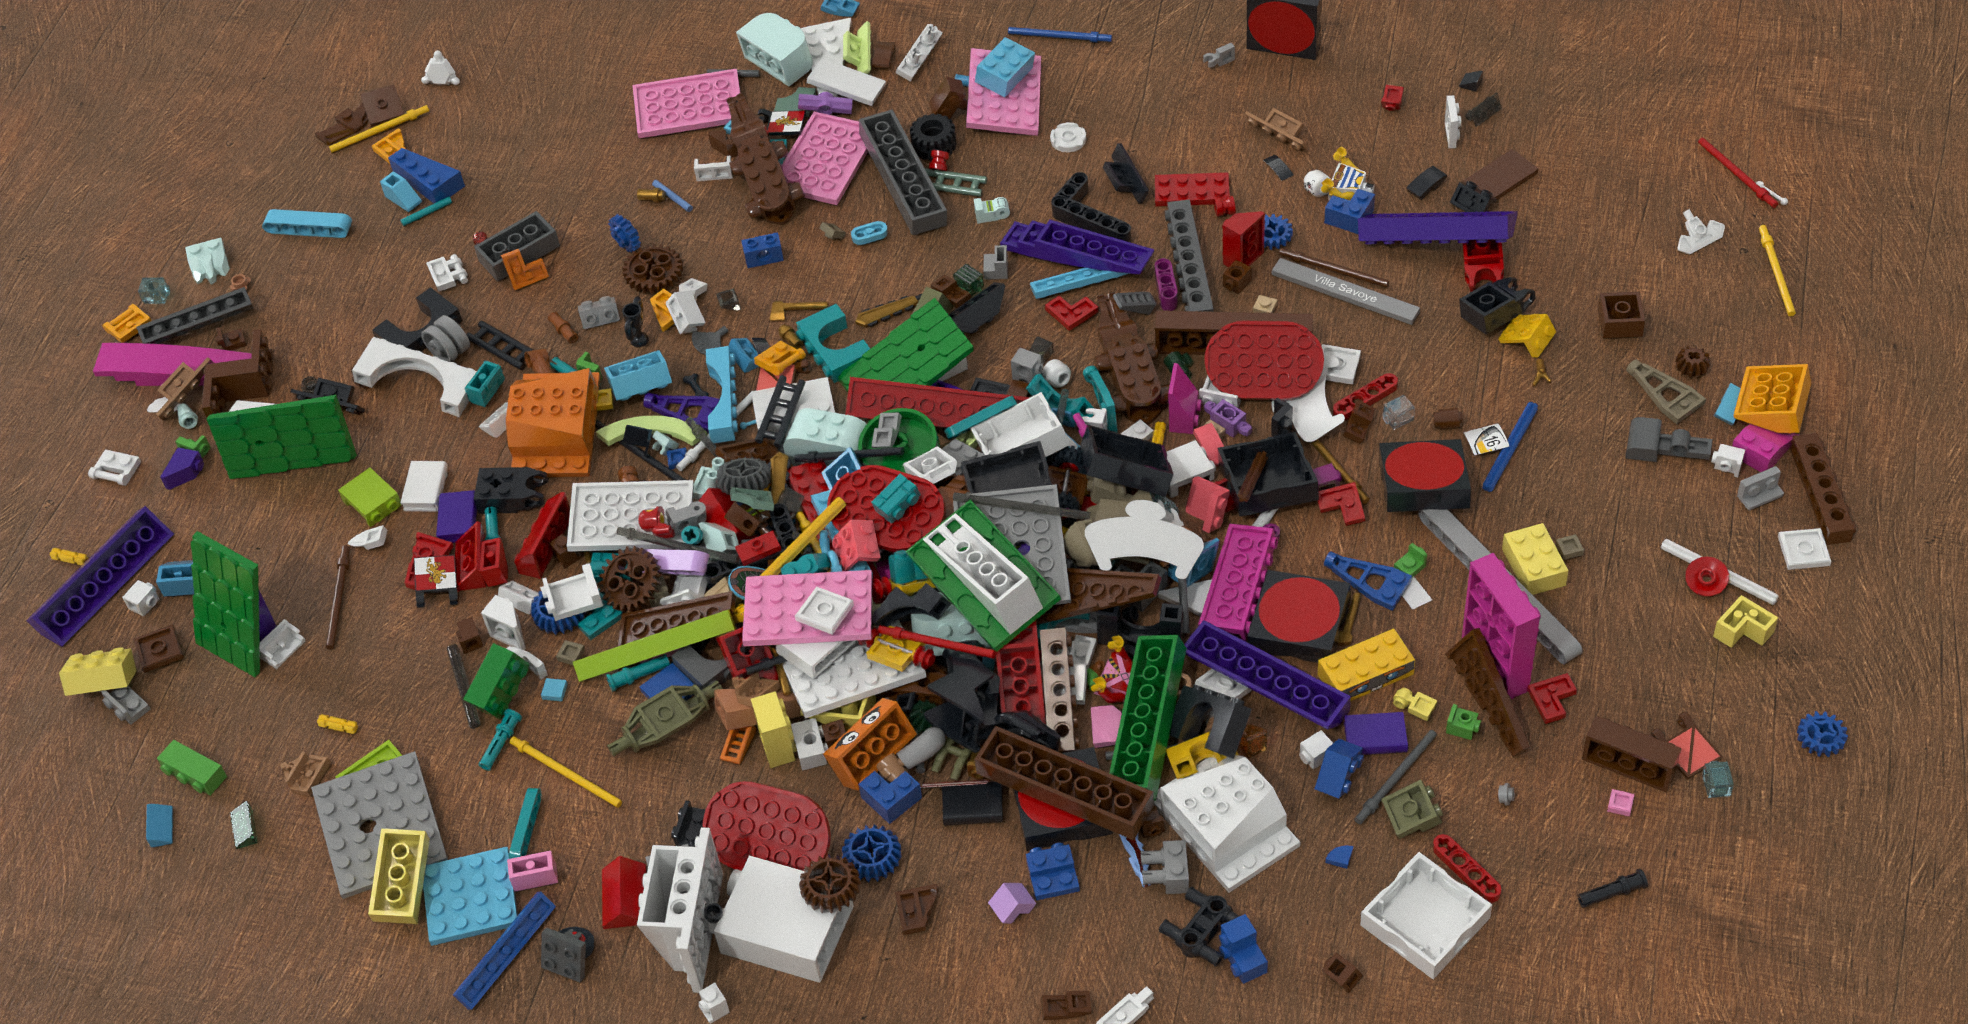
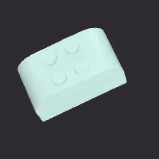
M764 13L758 15L736 32L744 57L787 86L792 85L806 74L813 65L804 32L800 27L794 26L789 20L783 19L777 14Z
M811 408L801 409L797 412L784 442V453L789 457L791 464L797 466L809 462H795V454H808L809 451H818V453L845 451L849 447L853 450H858L859 437L867 424L863 420L850 415ZM857 458L860 465L864 466L861 458ZM824 460L826 467L834 460Z
M952 603L939 620L925 614H911L912 631L914 633L955 642L977 640L981 644H985V648H991ZM929 644L924 646L926 651L932 649L935 656H941L945 649Z

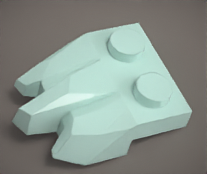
M222 238L185 247L187 260L197 284L206 278L212 285L216 282L217 275H227L230 268Z

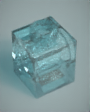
M164 277L142 278L138 293L144 304H165L167 296L170 295V287L167 285Z

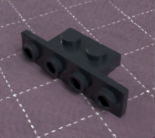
M1118 143L1111 156L1114 162H1105L1103 169L1116 191L1132 192L1138 204H1142L1148 195L1149 189L1122 143Z
M318 377L313 394L295 389L290 391V393L296 395L295 399L297 400L337 395L341 408H345L346 412L357 415V412H365L364 408L350 403L355 387Z

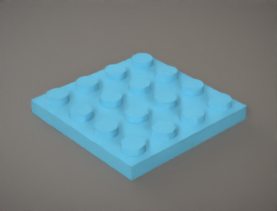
M508 847L426 865L423 890L428 936L431 946L506 929L515 920L518 912L515 892L508 874Z

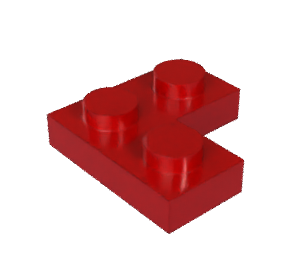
M1059 295L1045 304V310L1068 331L1099 312L1098 306L1088 297H1084L1071 306Z
M1355 482L1319 491V500L1317 501L1321 513L1341 508L1345 526L1366 521Z
M1568 673L1530 684L1527 687V691L1545 724L1565 718L1566 712L1559 700L1576 695L1577 689Z

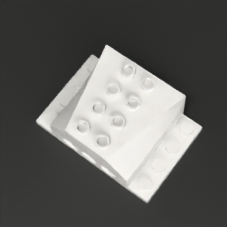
M1235 755L1234 759L1226 757L1220 762H1217L1213 757H1209L1197 764V773L1180 779L1175 778L1158 789L1157 799L1154 801V806L1156 805L1158 812L1182 840H1185L1189 848L1228 893L1300 847V841L1286 826L1287 814L1274 788L1246 757Z
M701 828L700 835L696 836L695 847L653 845L648 871L643 875L644 891L639 895L638 928L674 971H684V973H687V983L691 985L692 991L695 993L703 990L712 940V933L709 932V922L705 918L704 909L709 904H718L723 871L710 828Z

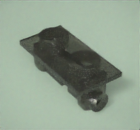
M1498 93L1491 97H1486L1477 107L1468 110L1465 115L1466 119L1469 121L1473 120L1475 127H1477L1501 110Z

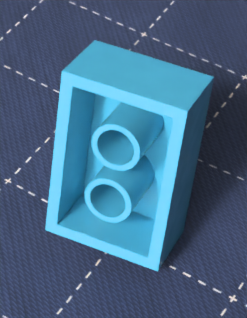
M1005 37L977 66L975 82L1006 97L1033 68L1035 52Z
M659 350L604 368L616 400H627L632 395L646 394L651 389L664 388L669 383H672L667 363Z

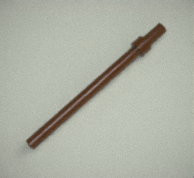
M1281 248L1279 251V255L1291 258L1292 261L1297 263L1304 262L1386 288L1389 284V280L1304 255V252L1297 250L1294 252Z
M347 545L342 546L341 556L337 561L338 574L326 641V648L329 650L334 649L346 570L349 569L350 564L348 559L350 547Z

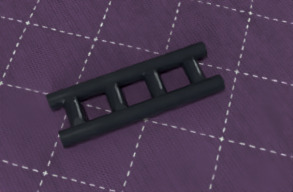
M484 321L478 323V327L481 329L473 335L468 332L466 334L470 342L519 370L525 368V364L522 363L525 360V352L534 350ZM490 333L494 337L488 343L481 339L484 335ZM501 340L508 343L502 350L495 347ZM515 348L522 351L516 358L508 355Z
M783 375L779 377L755 438L756 443L762 444L763 439L767 438L775 440V447L780 448L782 446L806 382L799 379L797 385L786 383L787 377ZM783 390L794 392L790 401L779 399ZM776 406L787 408L784 417L773 415ZM770 422L781 424L778 433L767 431Z

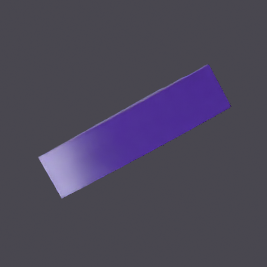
M1032 220L1029 225L1015 221L1000 242V246L1007 245V251L1034 258L1090 269L1141 274L1154 253V249L1053 220H1049L1047 224Z

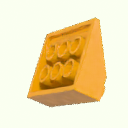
M1808 364L1747 366L1733 414L1734 418L1777 433H1799L1811 387Z

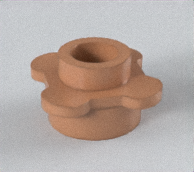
M237 274L231 279L232 285H230V289L235 291L245 287L247 290V285L251 282V279L243 274Z

